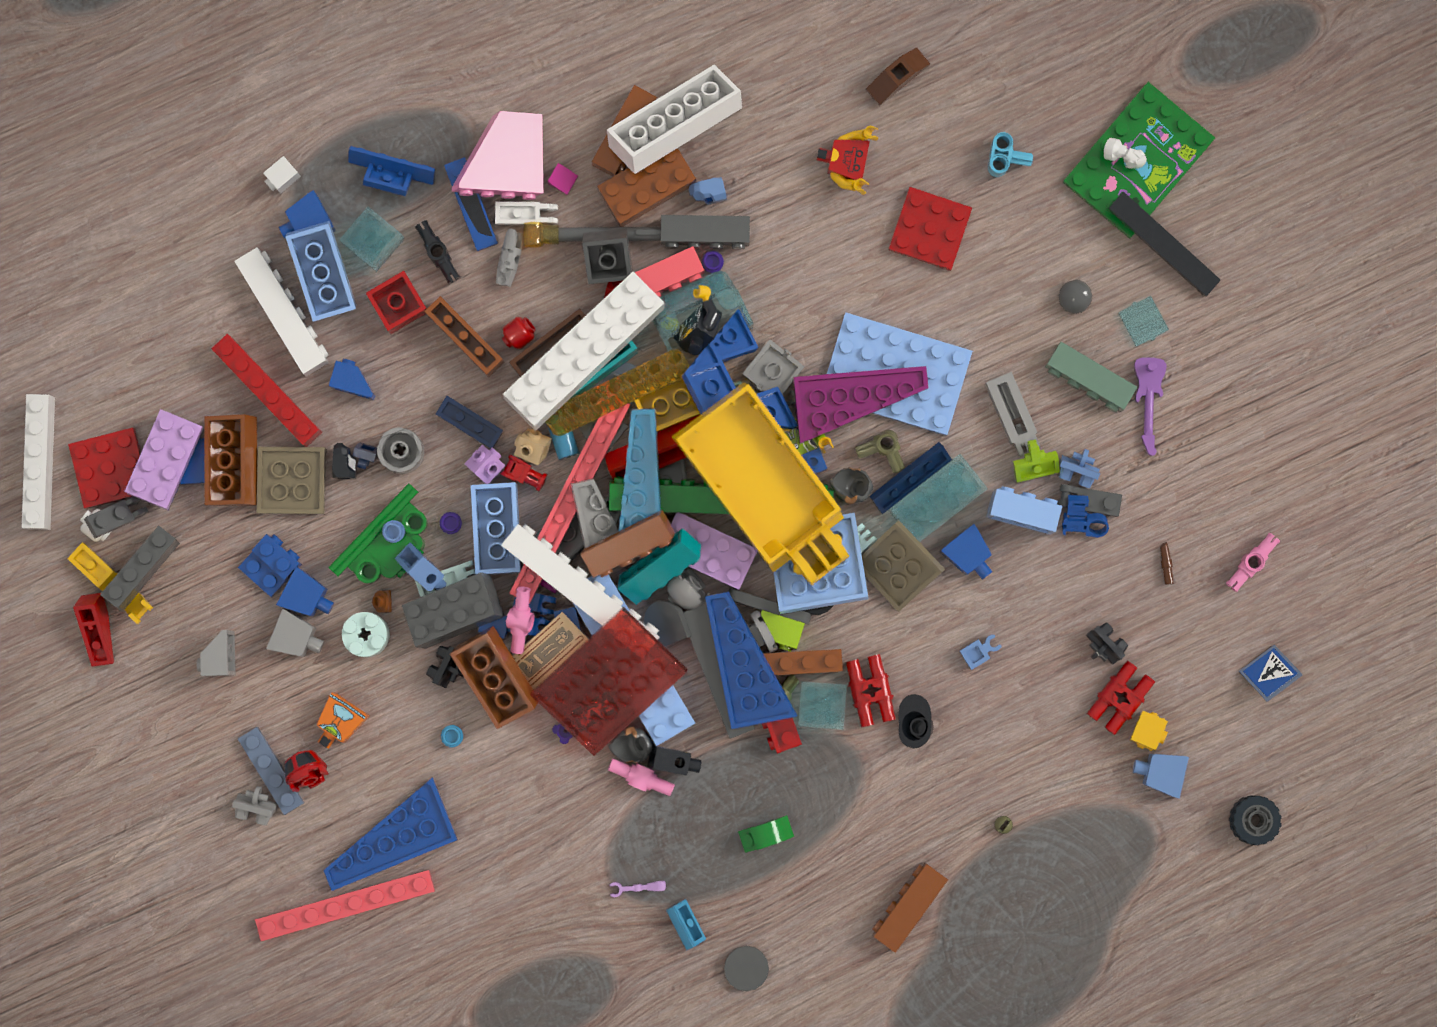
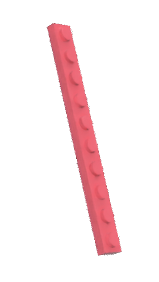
M611 394L537 538L539 541L544 538L553 546L551 551L555 554L576 514L571 483L594 479L631 406L629 403ZM524 564L509 594L516 597L518 587H528L531 589L530 604L543 578Z

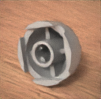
M690 568L684 569L681 575L673 577L667 583V590L670 594L668 596L669 601L687 610L705 604V596H710V593L705 594L703 589L706 585Z

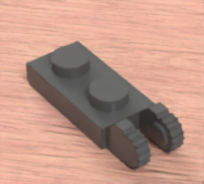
M132 497L86 516L84 521L93 537L98 538L133 522L136 518L146 514L148 509L147 507H142L131 513L128 507L141 501V499Z

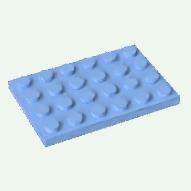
M845 312L827 374L926 366L929 387L927 390L872 414L947 436L973 351Z

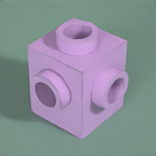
M483 444L465 463L485 484H489L505 467L499 460L502 456L493 447L488 450Z

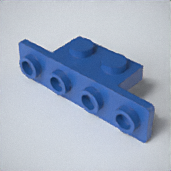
M350 146L348 150L349 163L367 167L363 179L364 186L406 196L412 180L431 185L435 181V169L427 165L412 163L405 159H397L382 153H375Z

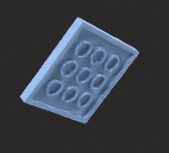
M855 513L843 514L844 519L830 529L834 534L841 536V544L850 557L824 575L811 586L802 575L796 574L791 560L774 572L780 614L869 599Z

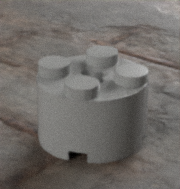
M400 427L390 429L383 434L377 447L378 458L387 469L394 473H411L424 460L425 450L421 439L408 429ZM399 446L406 448L403 456L396 454L399 451Z

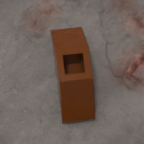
M916 47L889 65L866 90L877 104L881 106L931 64Z

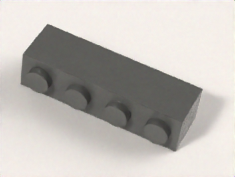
M661 215V245H665V248L676 249L679 248V245H687V248L694 247V249H700L701 245L710 246V249H723V246H732V249L741 250L745 249V246H749L750 216Z
M158 525L100 595L123 612L180 543Z

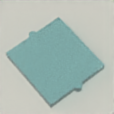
M1151 296L1138 303L1133 302L1132 306L1118 313L1136 347L1149 340L1154 341L1155 337L1169 330Z

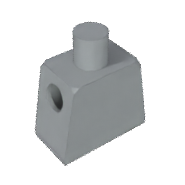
M282 609L266 649L305 657L308 649L320 653L324 641L313 637L316 627L292 612Z

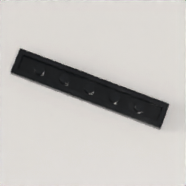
M1124 191L1107 208L1204 297L1208 296L1220 282V278Z

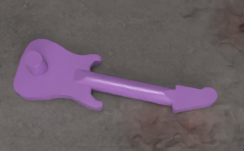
M1139 358L1134 363V370L1138 379L1135 402L1138 403L1141 396H1145L1144 435L1141 436L1147 454L1154 456L1157 452L1154 448L1155 436L1153 435L1154 393H1157L1159 397L1163 396L1161 381L1166 372V363L1158 358Z

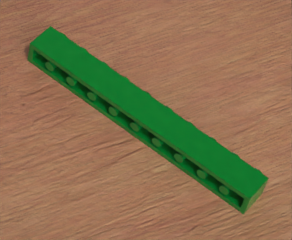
M614 477V481L609 480V510L621 511L624 477ZM659 479L661 510L663 512L729 514L705 481L704 483H695V480L682 479L681 483H674L672 479ZM823 484L833 498L834 491L832 488H828V484Z

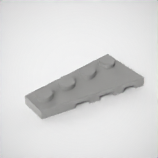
M594 479L571 483L584 548L618 532Z

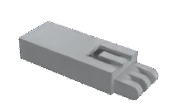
M1012 372L986 382L985 386L1010 445H1015L1019 457L1024 456L1023 446H1025L1027 453H1029L1027 441L1036 439L1037 445L1041 449L1035 435L1037 430ZM1021 417L1026 431L1022 430L1020 423L1014 427L1012 420Z

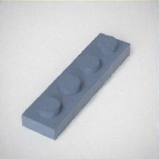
M259 727L238 738L283 814L286 815L304 804L299 793L293 792L289 785L285 783V770Z

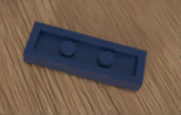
M449 396L445 397L435 413L438 417L490 449L494 448L504 432Z

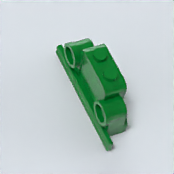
M408 483L328 568L339 577L348 567L363 583H374L380 578L381 574L389 579H394L397 576L402 578L407 572L395 560V557L409 543H412L424 555L422 550L425 547V541L419 534L426 530L428 521L426 516L410 502L419 492ZM391 520L401 522L405 528L403 539L396 543L388 542L382 534L383 526Z

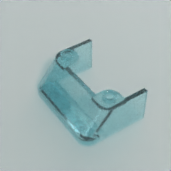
M723 271L714 272L660 297L665 303L664 310L652 321L673 365L677 364V359L668 339L676 336L679 332L680 324L676 315L703 303V299L695 298L693 295V290L699 289L698 285L708 286L711 289L709 299L716 297L724 309L732 310L738 307L749 330L753 329L754 323L727 273Z

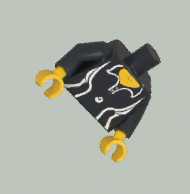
M698 285L699 289L693 290L694 297L703 299V303L680 325L679 329H677L678 321L676 319L666 317L668 324L661 322V328L671 331V336L684 352L692 355H699L714 340L722 316V312L716 309L713 300L709 299L711 289L703 285Z

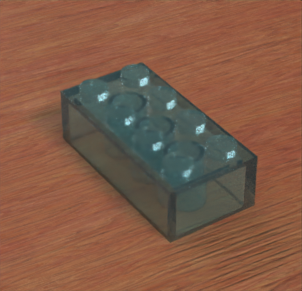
M959 454L888 511L896 521L899 520L921 542L988 488L963 456Z

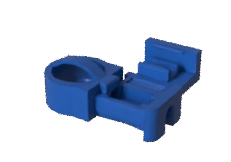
M1068 495L1067 513L1063 514L1062 532L1063 535H1066V532H1085L1086 536L1102 537L1109 530L1108 519L1101 513L1089 514L1085 512V507H1088L1089 504L1088 496ZM1091 523L1105 525L1100 530H1093L1089 527Z

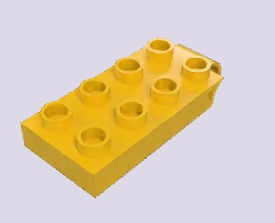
M741 383L672 436L773 573L791 560L794 564V572L802 575L812 586L837 565L850 557L841 544V536L834 534L830 530L844 519L840 507L749 384Z

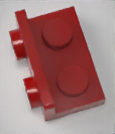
M793 717L761 723L763 729L768 728L771 737H768L767 741L771 751L776 750L778 754L802 745Z

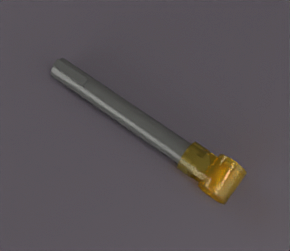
M526 222L523 224L524 246L536 248L542 247L543 244L578 242L583 240V233L626 228L629 241H661V227H559V225H543L540 222Z

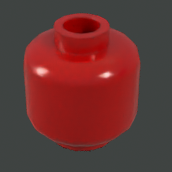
M517 316L503 327L504 336L502 340L509 348L514 347L520 350L534 339L536 329L528 318Z

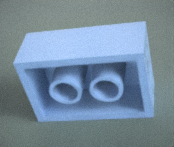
M1001 486V488L992 492L986 518L1046 534H1053L1057 529L1062 506L1057 505L1058 501L1045 498L1038 500L1035 499L1036 495L1023 492V494L1019 495L1014 493V489Z

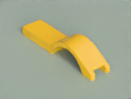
M83 542L67 558L102 591L118 574ZM139 592L126 607L125 611L136 624H139L141 622L140 618L148 610L151 611L153 607Z

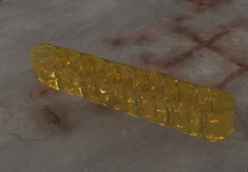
M670 350L569 399L545 423L554 435L562 436L682 378L690 364L681 350Z

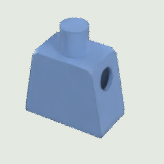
M1149 754L1147 762L1135 760L1133 773L1144 775L1143 785L1180 799L1189 757Z

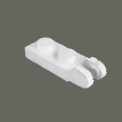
M495 202V224H558L557 218L540 217V210L556 211L558 210V205L540 204V202Z

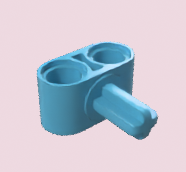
M1000 132L994 137L991 144L988 172L994 177H1001L1007 172L1010 163L1031 166L1033 154L1014 151L1012 136L1009 133ZM997 140H1005L1008 147L1005 149L999 148ZM993 162H1002L1004 169L996 170Z

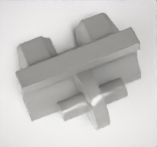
M257 786L254 792L247 790L246 794L238 793L232 807L235 808L236 818L245 820L249 817V813L252 812L257 814L255 821L257 824L267 825L277 809V803L268 801L269 795L261 794L262 787Z

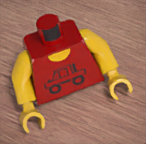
M870 125L865 129L839 136L837 140H834L832 150L819 148L816 161L829 163L827 173L841 189L858 191L862 195L866 194V191L861 189V187L869 185L863 179L870 143L867 139L878 140L877 136H872L874 130H879L877 127Z

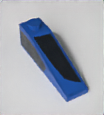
M465 157L444 165L452 186L467 162ZM454 192L477 252L498 244L479 193H473L472 196H460L459 192Z

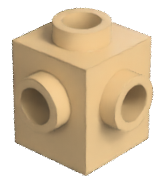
M528 428L523 434L517 436L514 446H516L514 455L520 457L525 462L539 465L547 457L552 438L541 434L538 430L535 431Z

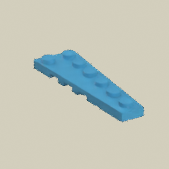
M655 408L633 409L631 411L619 531L661 511Z

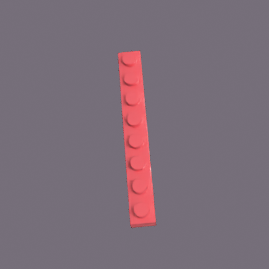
M426 870L255 919L260 940L264 941L435 892L430 870Z

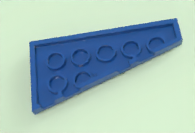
M724 592L705 596L731 729L797 717L798 715L730 593Z
M432 777L323 870L331 891L458 840L434 778Z

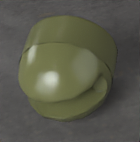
M999 816L994 822V827L997 832L1007 834L1012 830L1013 823L1009 817ZM1005 820H1007L1009 823L1002 831L999 828L1004 824Z

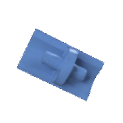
M1084 449L1082 454L1074 452L1072 458L1062 455L1059 478L1070 481L1073 473L1077 472L1081 474L1079 485L1090 488L1094 480H1098L1100 468L1091 466L1094 464L1095 459L1088 457L1089 450Z

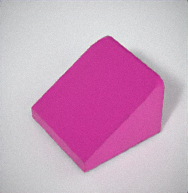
M558 163L548 179V185L568 195L578 175Z

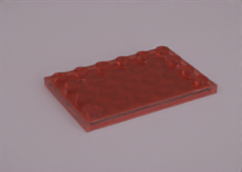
M622 607L534 688L530 695L595 756L684 676L688 669L629 611Z

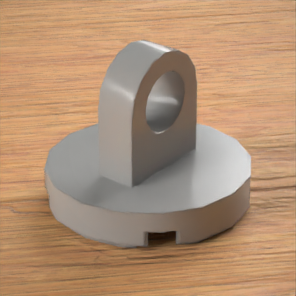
M757 610L752 612L750 615L754 623L748 626L758 646L761 647L766 644L770 653L777 650L778 646L774 643L775 640L766 623L760 617V612Z

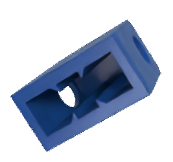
M314 190L285 211L289 222L279 226L284 239H286L285 236L289 232L330 221L333 232L336 231Z
M972 524L939 551L965 575L975 570L983 580L993 572L985 563V560L992 554L975 524Z
M296 567L276 605L305 615L314 616L317 609L329 614L334 606V602L324 598L328 590L325 586L301 568Z

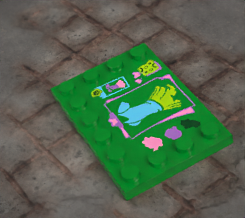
M1147 82L1062 183L1130 239L1135 233L1107 208L1124 191L1143 210L1151 215L1215 140V137L1150 82ZM1109 138L1119 139L1122 145L1127 146V149L1142 150L1146 156L1145 165L1139 169L1126 167L1123 157L1118 158L1116 161L1106 160L1104 158V148Z

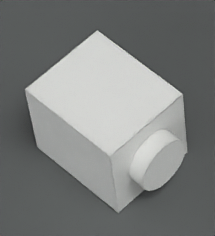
M284 156L264 172V175L267 177L265 183L272 191L277 189L280 193L301 177Z

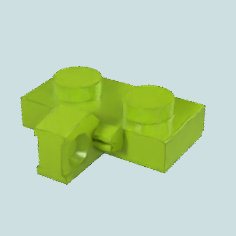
M1036 439L1027 441L1029 453L1024 454L1023 459L1013 461L1014 475L1017 483L1060 473L1057 452L1045 453L1044 449L1040 450Z

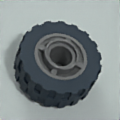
M1256 795L1239 799L1240 801L1236 802L1233 809H1231L1229 817L1230 829L1234 832V836L1238 837L1241 842L1250 845H1264L1274 840L1282 825L1280 810L1274 805L1275 803L1266 797ZM1255 814L1259 816V824L1257 826H1253L1251 823V818Z

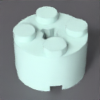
M360 612L352 615L344 623L342 629V640L345 647L352 654L360 657H373L380 654L387 646L390 638L387 623L380 616L369 612ZM364 629L371 632L367 641L365 638H361Z

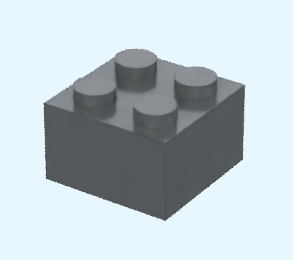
M627 228L583 233L582 245L588 284L622 281L633 272Z

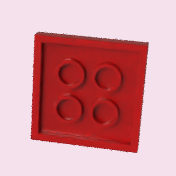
M909 187L888 250L951 271L973 207Z
M132 427L68 444L84 509L134 497L124 491L141 455L135 428Z

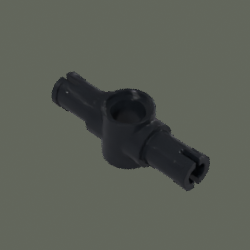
M427 220L421 222L425 229H422L421 225L417 224L415 229L424 241L423 246L436 268H440L448 284L454 282L451 275L457 281L460 275L451 263L452 258L444 243L440 240L439 236L434 234ZM436 247L443 248V254L440 257L432 256V251Z

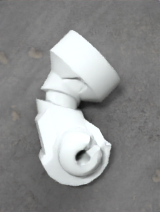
M1109 138L1104 148V158L1106 160L1116 161L1118 158L1123 157L1126 167L1139 169L1145 165L1146 156L1142 150L1127 149V146L1122 145L1119 139Z

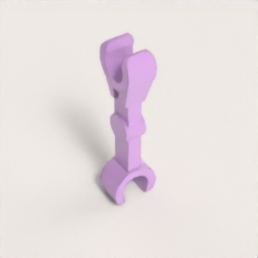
M654 881L646 885L634 884L633 886H622L619 882H613L609 885L619 887V893L610 894L612 897L620 896L623 891H664L666 889L665 881Z

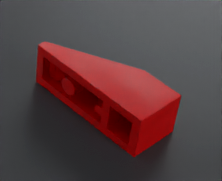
M101 593L81 595L73 606L92 667L114 663L109 614L105 600L100 595Z

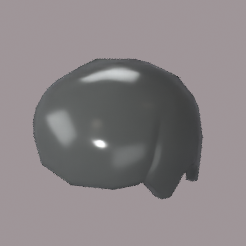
M1078 279L1066 282L1061 287L1058 295L1059 304L1065 311L1072 314L1084 312L1092 301L1091 288L1086 282Z

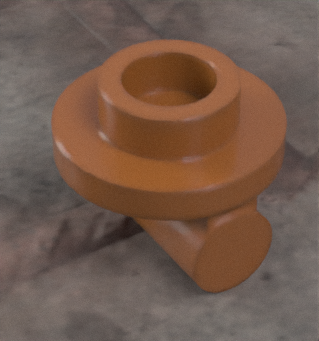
M379 590L375 593L372 604L377 612H392L391 590Z

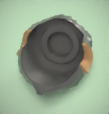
M844 468L834 478L829 480L837 497L847 504L863 502L873 491L871 479L866 471L860 470V468Z
M628 727L616 734L608 748L619 760L626 764L630 762L640 763V761L646 760L650 752H652L653 741L642 729Z

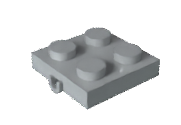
M769 339L742 375L756 385L755 388L759 389L760 392L779 387L783 395L793 383V377H797L805 366L791 356V352L787 349L783 350Z

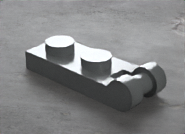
M1061 484V500H1058L1057 505H1061L1062 508H1068V495L1076 494L1088 496L1089 504L1088 507H1085V512L1119 517L1122 494Z

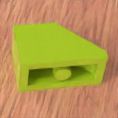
M762 610L761 617L766 623L775 643L779 644L778 648L791 652L792 648L797 649L805 623Z

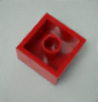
M405 271L366 292L367 297L390 334L395 333L426 314L424 311L427 308Z

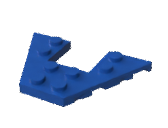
M739 309L682 375L700 414L704 413L736 388L723 362L755 352L759 348ZM779 387L756 394L781 428L793 430L798 426Z

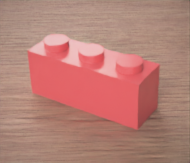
M690 247L639 270L635 274L660 298L662 296L661 293L667 290L674 292L682 287L681 284L687 281L694 283L702 278L701 275L704 274V269L694 247Z

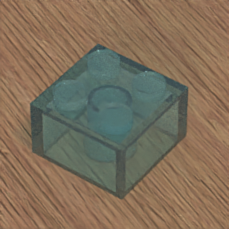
M367 206L339 241L377 272L405 238Z
M801 681L798 726L844 730L847 685Z

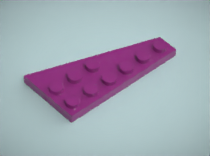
M926 366L793 377L799 444L927 390L929 387Z

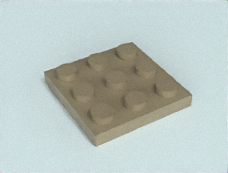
M258 447L257 514H325L326 448Z
M899 520L862 554L865 577L898 612L945 570Z

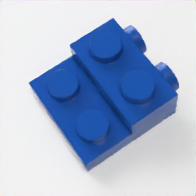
M266 534L238 567L270 597H273L288 581L294 569L302 565L298 561L300 557L292 549L288 551L281 546L284 542L275 534L272 536Z

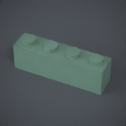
M1063 342L1057 345L1045 366L1049 369V374L1056 378L1063 377L1068 380L1067 384L1077 390L1079 388L1087 392L1086 395L1095 401H1098V399L1106 403L1105 407L1113 412H1122L1137 389V386Z

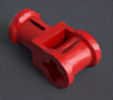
M509 454V461L504 471L500 472V475L516 483L519 482L523 485L526 483L535 487L536 491L540 492L548 474H541L533 470L532 466L527 464V462Z

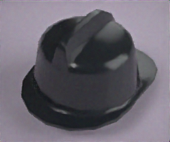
M908 695L899 705L898 731L902 743L909 748L915 749L927 743L933 733L934 725L931 717V708L927 700L921 695Z

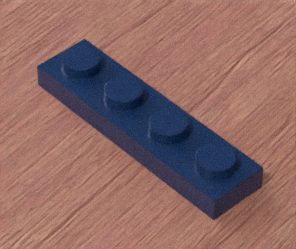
M938 442L869 497L877 509L884 514L952 461L944 446Z

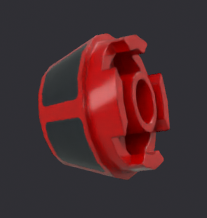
M313 750L297 752L285 762V783L289 785L293 792H299V788L309 786L312 789L325 781L324 775H329L327 771L328 765Z

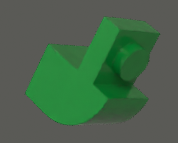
M787 815L738 831L745 853L763 849L794 837Z

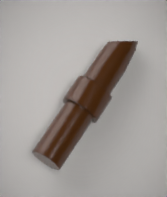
M1164 542L1160 547L1161 567L1163 569L1165 585L1174 584L1173 565L1168 544Z

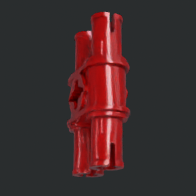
M880 654L867 657L872 675L869 680L863 679L859 659L846 662L850 679L848 687H850L854 702L852 705L854 708H857L861 727L874 725L870 709L871 702L874 701L879 704L883 722L896 719L891 701L894 695L891 694L888 681L889 675L884 672ZM869 684L873 688H880L873 693V697L870 694H862L863 691L868 689Z
M1129 661L1125 662L1115 676H1110L1109 682L1101 692L1097 693L1098 699L1087 712L1088 716L1098 721L1109 706H1113L1116 712L1104 727L1113 735H1116L1126 720L1132 719V715L1141 703L1144 704L1145 695L1155 683L1151 677L1145 674L1134 689L1127 688L1126 683L1138 669ZM1115 693H1118V694L1125 693L1124 699L1126 700L1127 703H1125V702H1119V703H1118V702H1117L1118 697L1116 696Z

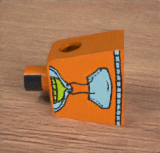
M332 692L317 722V726L324 730L318 742L328 749L335 739L345 743L370 715L337 693Z

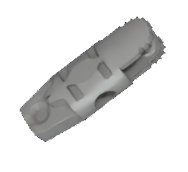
M512 228L507 230L496 275V284L505 287H511L524 240L523 233L516 232Z

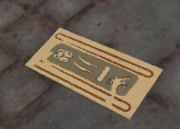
M561 612L524 646L522 654H514L513 658L534 690L587 643L589 639Z

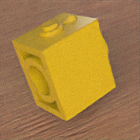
M1142 711L1129 741L1136 743L1138 748H1147L1149 751H1155L1158 744H1163L1168 732L1165 731V727L1168 721L1160 718L1157 713Z

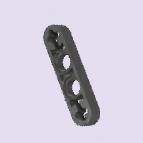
M729 588L728 590L733 601L736 603L777 614L807 625L810 623L812 615L808 612L796 611L780 614L779 606L776 602Z

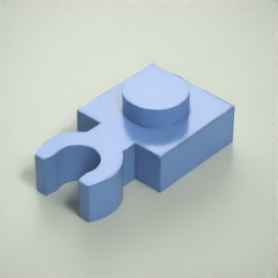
M989 635L985 639L984 644H981L978 639L959 651L970 670L990 659L987 652H995L1002 647L1000 644L996 647L990 645V640L995 638V635Z

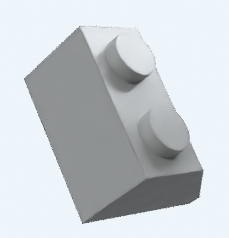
M222 630L200 653V658L197 659V671L201 672V676L236 675L235 631Z

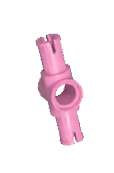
M1268 533L1258 547H1254L1250 553L1243 556L1238 570L1226 582L1227 586H1231L1233 591L1238 592L1248 578H1252L1256 572L1263 569L1266 560L1269 558V553L1280 543V540L1274 538L1273 534ZM1251 556L1255 557L1258 561L1255 569L1251 568L1248 564Z
M528 587L517 588L515 605L509 610L506 626L510 628V633L512 634L510 652L514 654H522L524 652L525 636L532 630L535 616L534 613L530 612L531 608L529 607L531 589Z
M612 759L608 771L626 778L625 781H628L629 785L645 792L653 789L670 796L675 785L657 777L654 770L638 763L630 766Z

